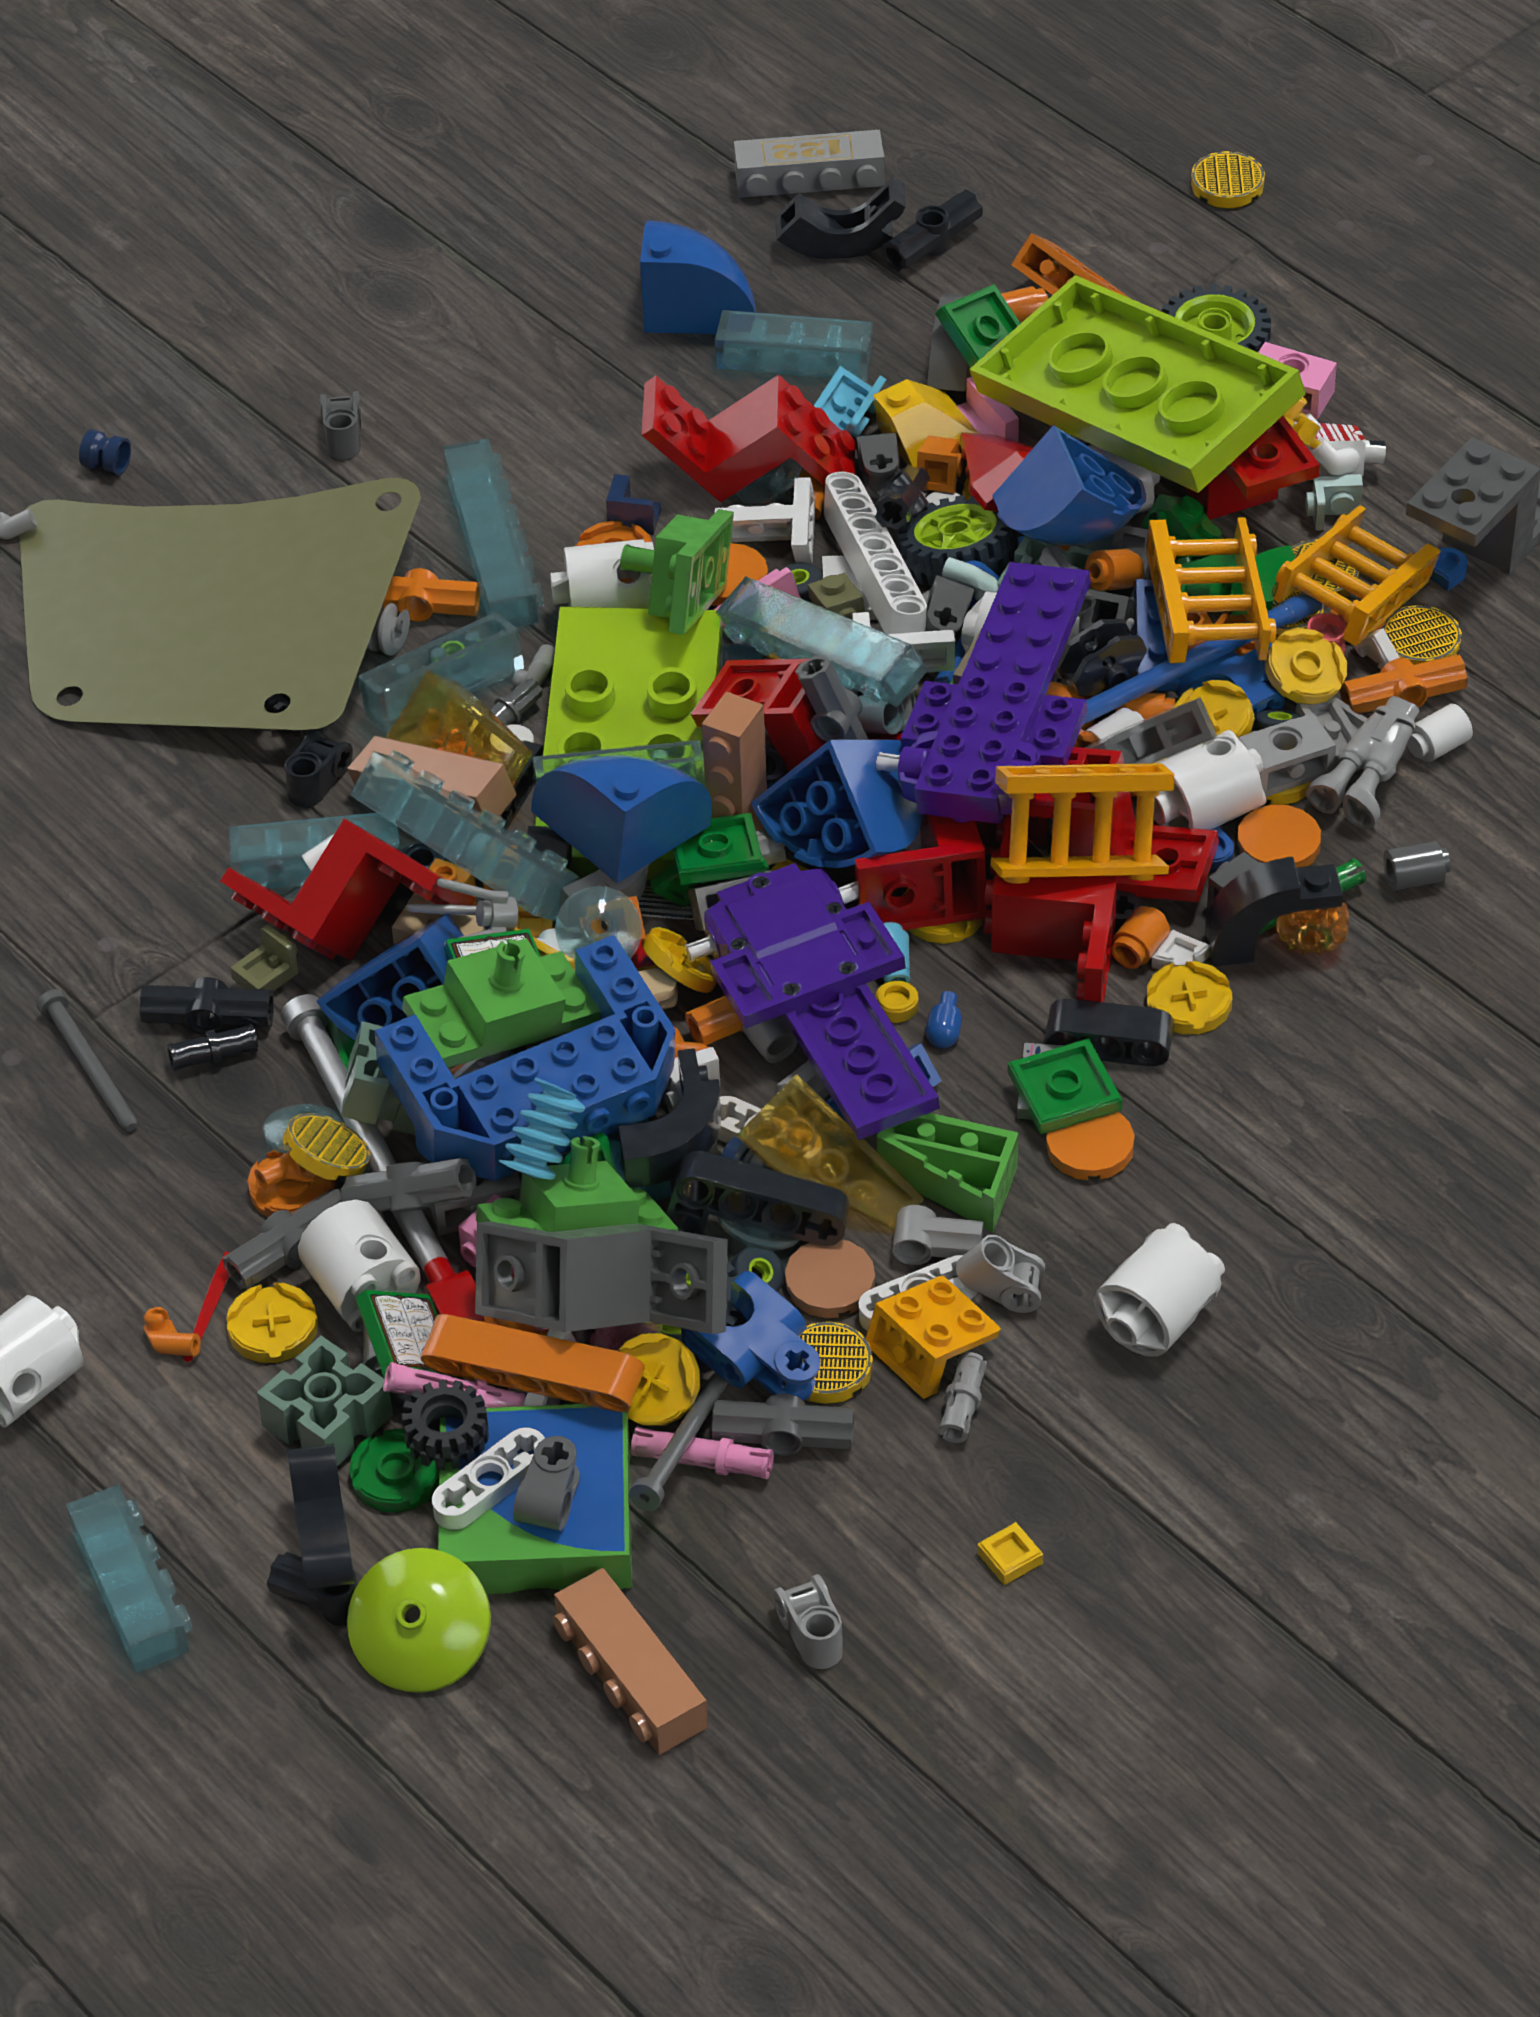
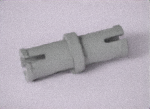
M965 1352L960 1354L952 1384L945 1391L946 1409L939 1427V1434L943 1435V1439L952 1443H962L967 1440L972 1416L981 1404L982 1394L980 1393V1386L987 1368V1361H982L983 1357L977 1353Z

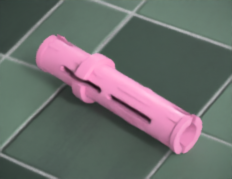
M390 1362L387 1367L383 1383V1390L386 1392L411 1396L415 1390L423 1395V1385L431 1382L433 1389L439 1388L438 1380L447 1379L448 1387H453L454 1381L457 1380L463 1382L464 1391L469 1385L475 1388L476 1396L481 1394L486 1408L523 1407L525 1402V1393L496 1388L487 1385L486 1380L477 1378L473 1382L393 1362Z
M637 1426L631 1442L632 1456L658 1459L674 1433L655 1431ZM694 1437L678 1463L714 1469L716 1474L727 1476L731 1472L768 1479L770 1476L769 1471L772 1470L774 1453L771 1449L733 1444V1439L722 1438L720 1441Z

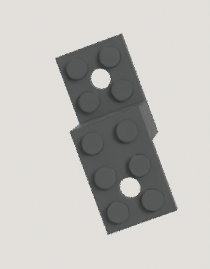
M1471 437L1407 502L1406 515L1443 532L1442 542L1511 573L1540 542V468Z
M492 1221L477 1223L475 1314L562 1332L653 1322L709 1334L726 1332L727 1239L636 1223L547 1232ZM512 1266H513L514 1274H515L514 1279H513L512 1276H511V1267H512ZM687 1272H688V1274H689V1276H690V1280H691V1286H690V1287L687 1286V1284H686V1274H687Z

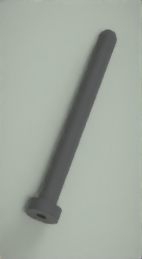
M52 989L42 994L36 1003V1007L41 1015L46 1019L53 1020L121 1128L128 1132L137 1128V1118L66 1010L68 1000L64 993L59 989Z
M716 1372L711 1375L648 1476L637 1479L630 1489V1499L638 1508L644 1511H654L663 1501L665 1494L662 1487L714 1407V1402L719 1399L728 1385V1382Z

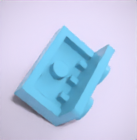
M840 366L814 406L824 410L829 419L841 430H846L855 438L859 437L870 420L864 416L865 412L867 411L872 415L875 412L873 394L880 391L887 379L880 375L871 387Z

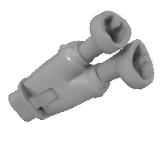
M1395 696L1390 697L1385 706L1377 707L1374 714L1359 728L1347 745L1340 748L1338 755L1339 765L1330 773L1321 775L1311 782L1306 791V797L1310 804L1323 813L1332 814L1336 812L1342 803L1345 816L1352 824L1362 829L1373 828L1381 814L1375 799V789L1378 783L1389 780L1396 773V765L1406 748L1411 734L1414 732V720L1419 713V708L1415 704ZM1364 768L1360 778L1345 794L1346 787L1354 773Z

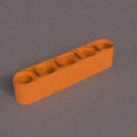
M447 1314L436 1316L420 1357L424 1365L440 1373L475 1380V1378L486 1380L488 1384L615 1412H627L630 1410L645 1370V1365L639 1359L623 1352Z

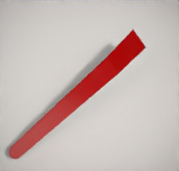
M225 1251L223 1257L229 1254L230 1252ZM223 1258L211 1280L193 1334L200 1336V1340L205 1333L225 1284L230 1277L224 1268ZM184 1356V1361L191 1362L194 1356Z

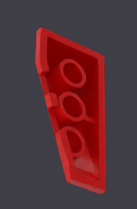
M961 433V450L963 459L967 461L965 472L966 476H970L969 492L984 510L999 511L992 495L1034 447L998 435Z

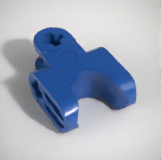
M1256 649L1243 656H1240L1234 650L1179 677L1177 691L1174 692L1180 698L1190 688L1195 690L1198 687H1202L1203 682L1210 680L1229 681L1241 687L1251 701L1254 717L1262 710L1282 709L1285 702L1284 696L1271 685L1265 672V660H1258Z
M750 1271L742 1272L731 1283V1302L746 1318L747 1322L737 1327L726 1326V1332L716 1334L681 1328L684 1345L734 1387L743 1388L754 1378L772 1395L786 1393L795 1395L803 1401L809 1399L814 1391L815 1377L820 1367V1358L818 1352L799 1337L806 1330L804 1318L790 1302L755 1273Z

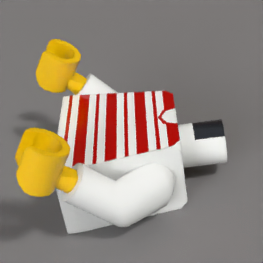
M1304 397L1284 414L1287 418L1297 421L1294 422L1293 429L1320 464L1319 476L1361 474L1363 477L1364 464H1384L1385 441L1365 440L1358 426L1318 423L1310 413L1305 415L1301 412L1307 403Z

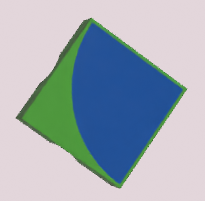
M583 1404L486 1408L489 1439L488 1442H484L485 1449L482 1454L508 1434L520 1428L535 1429L545 1438L563 1436L575 1445L577 1451L575 1465L580 1473V1482L571 1503L568 1521L562 1531L514 1521L513 1509L518 1491L517 1488L465 1528L450 1530L439 1525L438 1550L448 1553L466 1564L478 1577L486 1594H505L535 1588L563 1590L601 1568L605 1569L619 1589L632 1588L628 1411L615 1412ZM453 1417L440 1418V1432L455 1430L463 1424V1421ZM522 1449L517 1451L518 1455L525 1452ZM532 1449L531 1451H529V1452H527V1453H528L529 1455L533 1454V1453H534V1449ZM474 1451L475 1459H476V1458L479 1457L481 1454H479V1453H477V1452ZM464 1458L460 1459L461 1467L453 1469L452 1462H445V1470L439 1471V1486L468 1465ZM489 1471L481 1474L477 1481L482 1485L492 1486L499 1483L503 1476L498 1472ZM451 1502L447 1503L446 1509L453 1504ZM462 1502L458 1505H453L458 1509L463 1507Z

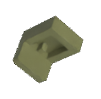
M845 572L838 575H829L822 580L808 584L809 598L825 617L827 636L832 635L838 639L852 634V613L865 612L863 595Z
M267 924L260 929L263 945L230 967L232 979L244 989L275 991L299 974L296 944L286 933L280 934Z

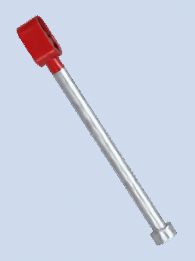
M310 994L295 997L283 1007L281 1020L291 1038L303 1041L341 1114L344 1092L348 1084L346 1082L347 1069L325 1029L328 1025L329 1017L316 1002L319 999L318 997ZM343 1117L346 1125L356 1131L367 1143L370 1151L367 1165L371 1172L387 1171L386 1166L397 1164L376 1124L361 1123ZM422 1210L392 1212L430 1283L424 1285V1294L430 1295L437 1316L447 1314L485 1322L483 1315L475 1314L476 1283L468 1270L455 1274Z

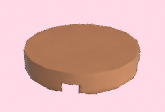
M841 1240L830 1246L808 1243L801 1246L789 1258L785 1269L786 1289L795 1306L809 1315L828 1319L837 1318L839 1313L849 1310L850 1314L859 1310L860 1297L866 1291L875 1288L873 1261L864 1249L850 1241Z

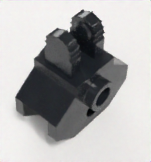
M1100 619L1066 643L1056 668L1060 676L1079 696H1096L1137 676L1136 671L1148 650L1139 635L1131 634L1127 623L1123 619ZM1095 638V641H1090L1087 643L1088 640Z

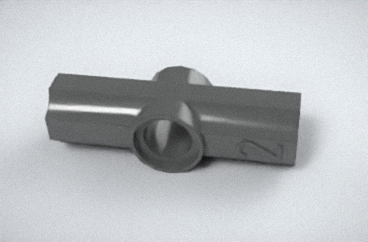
M815 655L811 659L801 662L795 672L815 711L810 723L814 733L827 742L829 740H868L858 719L862 712V703L852 691L843 688L827 655Z
M462 1158L426 1164V1162L394 1164L386 1166L387 1171L346 1177L345 1184L341 1188L342 1202L351 1200L369 1202L377 1212L391 1210V1212L423 1210L430 1208L431 1203L449 1202L451 1200L472 1197V1191L476 1187V1175L468 1159Z
M337 1188L334 1190L330 1189L293 1213L287 1210H279L269 1216L263 1223L259 1235L222 1257L224 1268L232 1282L240 1290L244 1288L247 1290L285 1265L290 1268L303 1266L304 1264L300 1260L298 1252L302 1233L311 1221L323 1211L342 1202L341 1192Z
M786 1393L770 1396L765 1403L716 1400L713 1409L712 1440L720 1441L722 1438H728L738 1443L761 1444L764 1449H771L775 1455L780 1456L795 1454L801 1450V1447L851 1450L853 1446L854 1408L805 1405V1402L799 1397Z

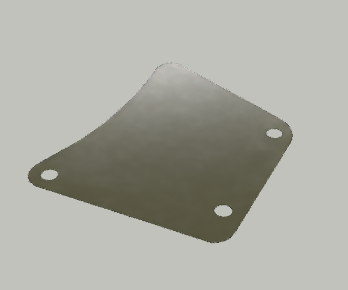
M384 478L297 497L242 504L141 507L58 499L43 500L30 505L26 509L32 510L37 519L38 526L20 534L19 537L28 672L32 701L46 715L69 722L279 730H316L330 725L343 714L421 500L419 488L407 479ZM391 492L400 495L401 503L395 509L382 511L376 507V501L381 495ZM73 686L82 689L83 696L76 704L63 706L57 702V696L63 689ZM282 693L290 697V705L282 712L269 713L264 708L265 701L272 695Z

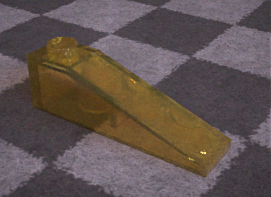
M429 670L424 674L386 736L387 739L504 764L512 785H514L533 754L481 700L457 681Z
M797 1074L736 1135L769 1168L780 1173L841 1190L848 1197L850 1209L893 1231L895 1230L898 1211L908 1205H919L924 1200L864 1139L858 1140L849 1124Z

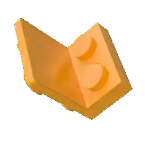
M938 1276L877 1302L866 1340L870 1344L871 1350L917 1394L925 1399L937 1394L947 1359L997 1338L1001 1328L945 1276Z

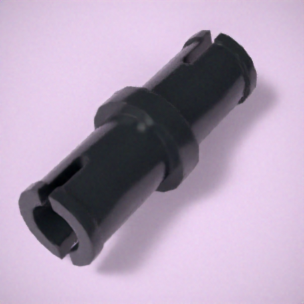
M248 1024L244 1027L215 1033L214 1030L204 1032V1037L167 1044V1051L173 1071H178L181 1068L211 1062L212 1065L222 1063V1058L250 1051L255 1052L258 1051L259 1046L255 1029L252 1024Z

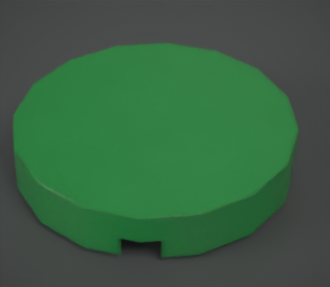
M393 1428L382 1431V1436H378L373 1440L370 1436L362 1441L352 1454L349 1473L354 1493L365 1505L381 1512L400 1513L416 1509L432 1498L434 1491L439 1487L440 1470L436 1469L435 1461H432L430 1466L426 1467L421 1464V1457L415 1460L410 1455V1448L407 1449L403 1429Z

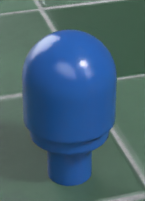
M951 991L941 993L940 1002L929 1011L925 1034L927 1040L931 1045L940 1049L949 1048L957 1042L962 1025L961 1011L956 1007L958 996Z

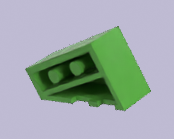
M933 1113L922 1115L878 1132L877 1171L968 1220L984 1221V1228L994 1233L1018 1168V1132Z

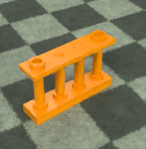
M1361 505L1357 506L1348 515L1342 514L1328 532L1292 562L1287 560L1281 566L1275 579L1279 585L1274 596V600L1281 603L1298 589L1345 616L1344 621L1348 623L1342 639L1355 646L1429 582L1441 552L1438 548L1427 543L1415 554L1410 552L1407 555L1361 529L1360 524L1366 508ZM1353 542L1398 567V569L1391 568L1388 570L1349 548L1348 545ZM1336 558L1380 584L1370 586L1329 561ZM1316 573L1362 600L1358 601L1356 599L1352 602L1310 577Z
M1246 517L1237 518L1235 537L1229 539L1176 540L1175 536H1169L1166 520H1150L1145 550L1169 663H1185L1188 646L1194 645L1195 641L1254 639L1258 660H1267L1269 643H1275L1276 622L1274 618L1268 617L1255 561L1257 552L1255 534H1249ZM1235 555L1237 566L1182 568L1181 564H1175L1174 560H1176V556ZM1241 583L1243 595L1188 596L1187 592H1181L1180 588H1182V584ZM1247 611L1250 623L1194 625L1193 621H1187L1188 613Z
M1162 763L996 766L995 783L1008 794V797L1012 798L1009 858H991V867L1001 878H1004V881L1018 884L1029 882L1030 877L1128 875L1133 880L1148 881L1154 879V875L1168 874L1169 866L1157 855H1151L1154 798L1159 796V791H1174L1175 774ZM1092 792V795L1096 797L1092 856H1068L1071 799L1076 797V793ZM1118 792H1133L1137 796L1134 855L1110 856L1113 798L1118 796ZM1034 793H1050V796L1054 797L1051 857H1027L1030 799L1034 798Z

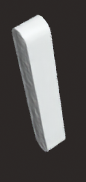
M835 472L828 475L825 479L824 517L884 633L925 632L926 601L887 528H882L874 517L877 510L860 478L848 472Z

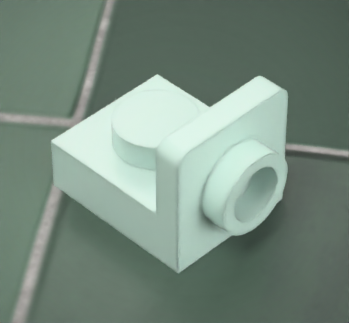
M1361 474L1327 475L1314 478L1313 492H1306L1305 506L1306 515L1313 516L1315 530L1324 529L1325 515L1349 514L1357 506L1361 505L1363 489Z

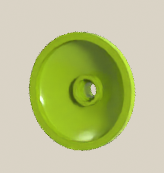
M428 1548L402 1550L385 1557L371 1567L360 1580L352 1595L347 1616L350 1644L363 1668L386 1686L412 1693H425L442 1689L467 1674L483 1653L491 1626L489 1600L482 1583L475 1573L458 1558L443 1551ZM412 1607H418L421 1612L420 1618L414 1623H407L405 1620L407 1610Z

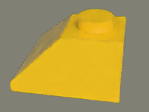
M906 379L873 394L879 430L883 434L895 432L898 454L907 465L909 464L912 467L917 468L918 450L929 435L959 439L958 449L960 453L962 452L960 445L961 433L979 434L945 391Z

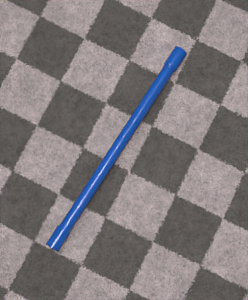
M1301 592L1267 611L1268 617L1275 619L1276 629L1321 610L1322 603ZM1254 639L1206 641L1187 651L1185 663H1169V660L1086 700L1088 712L1083 725L1254 641Z

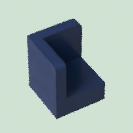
M614 474L606 498L607 521H622V526L631 528L632 524H635L644 529L648 534L654 535L661 514V504L652 500L631 498L630 476Z

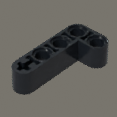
M694 1151L685 1155L680 1162L666 1215L677 1226L678 1231L702 1235L710 1214L810 1243L830 1246L841 1241L845 1235L850 1202L841 1190L712 1153Z
M334 1443L287 1450L306 1589L314 1590L354 1584L352 1557L341 1497Z

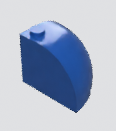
M647 220L644 227L640 257L644 333L757 335V313L752 289L744 272L734 258L718 243L700 232L678 224Z
M1054 425L992 495L999 510L997 515L1005 525L1037 541L1061 546L1085 545L1116 533L1142 508L1141 506L1146 502V492L1141 479Z
M829 740L751 802L761 824L776 843H783L789 850L794 852V858L817 867H855V859L898 853L915 840L923 820V814H918L917 803L903 798L898 772L878 771L876 768L877 756H879L880 752L900 755L902 751L900 740Z
M607 755L570 762L543 775L536 783L533 791L531 812L618 884L709 827L712 815V800L710 793L701 783L676 768L641 757Z
M444 914L363 965L327 991L316 1002L331 1021L353 1040H356L362 1021L385 1027L405 1019L407 1015L402 1009L404 996L444 985L448 961L444 942L446 939L458 938L464 935L451 915Z

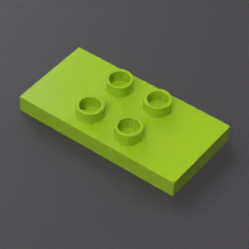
M1076 275L969 369L978 393L1048 425H1054L1072 436L1198 493L1306 394L1298 369Z
M560 607L541 777L560 766L581 759L596 756L625 755L664 763L691 776L705 787L703 752L698 748L699 743L703 739L702 727L696 726L691 713L719 673L723 633L721 610H705L685 635L668 632L670 618L648 614V609ZM536 816L535 826H548ZM572 846L569 878L582 879L600 870ZM672 850L649 864L647 880H652L663 870L675 863Z

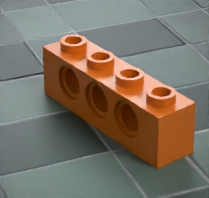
M1030 233L1011 264L1052 295L1076 275L1128 297L1058 245L1033 233Z

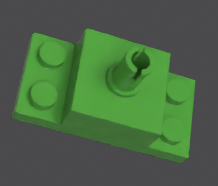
M718 509L709 520L677 514L656 536L654 550L634 547L629 544L624 545L621 553L620 569L652 574L648 614L670 618L668 632L685 635L704 611L725 590L734 519L733 511Z
M527 938L518 941L508 939L507 944L502 941L497 947L448 960L444 985L406 995L403 998L402 1009L407 1017L416 1014L448 1068L572 1032L599 1021L601 1014L563 952L559 951L538 957Z
M582 1136V1146L580 1145L579 1137L571 1140L570 1164L549 1166L556 1174L554 1179H537L522 1173L520 1200L499 1198L494 1203L477 1204L476 1212L477 1223L492 1221L547 1232L633 1223L678 1231L677 1226L645 1190L630 1188L607 1161H597L600 1142L586 1136Z

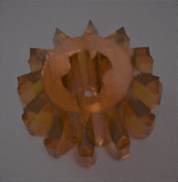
M1342 902V907L1298 911L1282 915L1277 919L1279 939L1286 942L1287 949H1300L1302 955L1308 952H1315L1320 956L1322 950L1336 951L1338 944L1346 942V936L1349 933L1350 913L1347 909V904Z

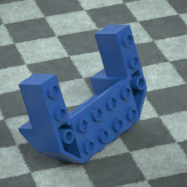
M615 934L575 950V973L600 1010V1020L454 1079L416 1014L375 1030L377 1063L415 1126L416 1148L422 1156L432 1163L458 1158L468 1159L471 1168L475 1170L476 1176L493 1181L519 1172L500 1163L499 1160H514V1156L505 1148L506 1143L521 1144L522 1140L512 1129L513 1127H528L529 1123L519 1113L521 1110L536 1109V1106L527 1098L528 1093L542 1094L544 1091L534 1081L535 1077L577 1095L576 1099L584 1105V1112H569L568 1114L577 1122V1128L561 1130L570 1141L575 1137H579L581 1143L582 1136L591 1137L601 1131L608 1135L618 1131L619 1126L635 1124L656 1114L674 1068L675 1028ZM570 1144L569 1146H554L560 1154L571 1150Z

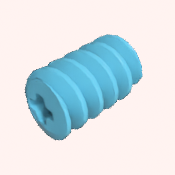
M535 1077L534 1081L544 1091L542 1094L528 1093L527 1098L536 1106V1109L520 1111L519 1114L529 1125L528 1127H513L512 1131L522 1140L521 1144L506 1143L505 1148L514 1156V1160H499V1162L528 1176L552 1180L556 1174L547 1165V1162L561 1163L563 1160L562 1155L554 1146H569L571 1142L561 1130L576 1129L578 1126L577 1122L568 1114L569 1112L582 1113L585 1107L576 1099L577 1095Z

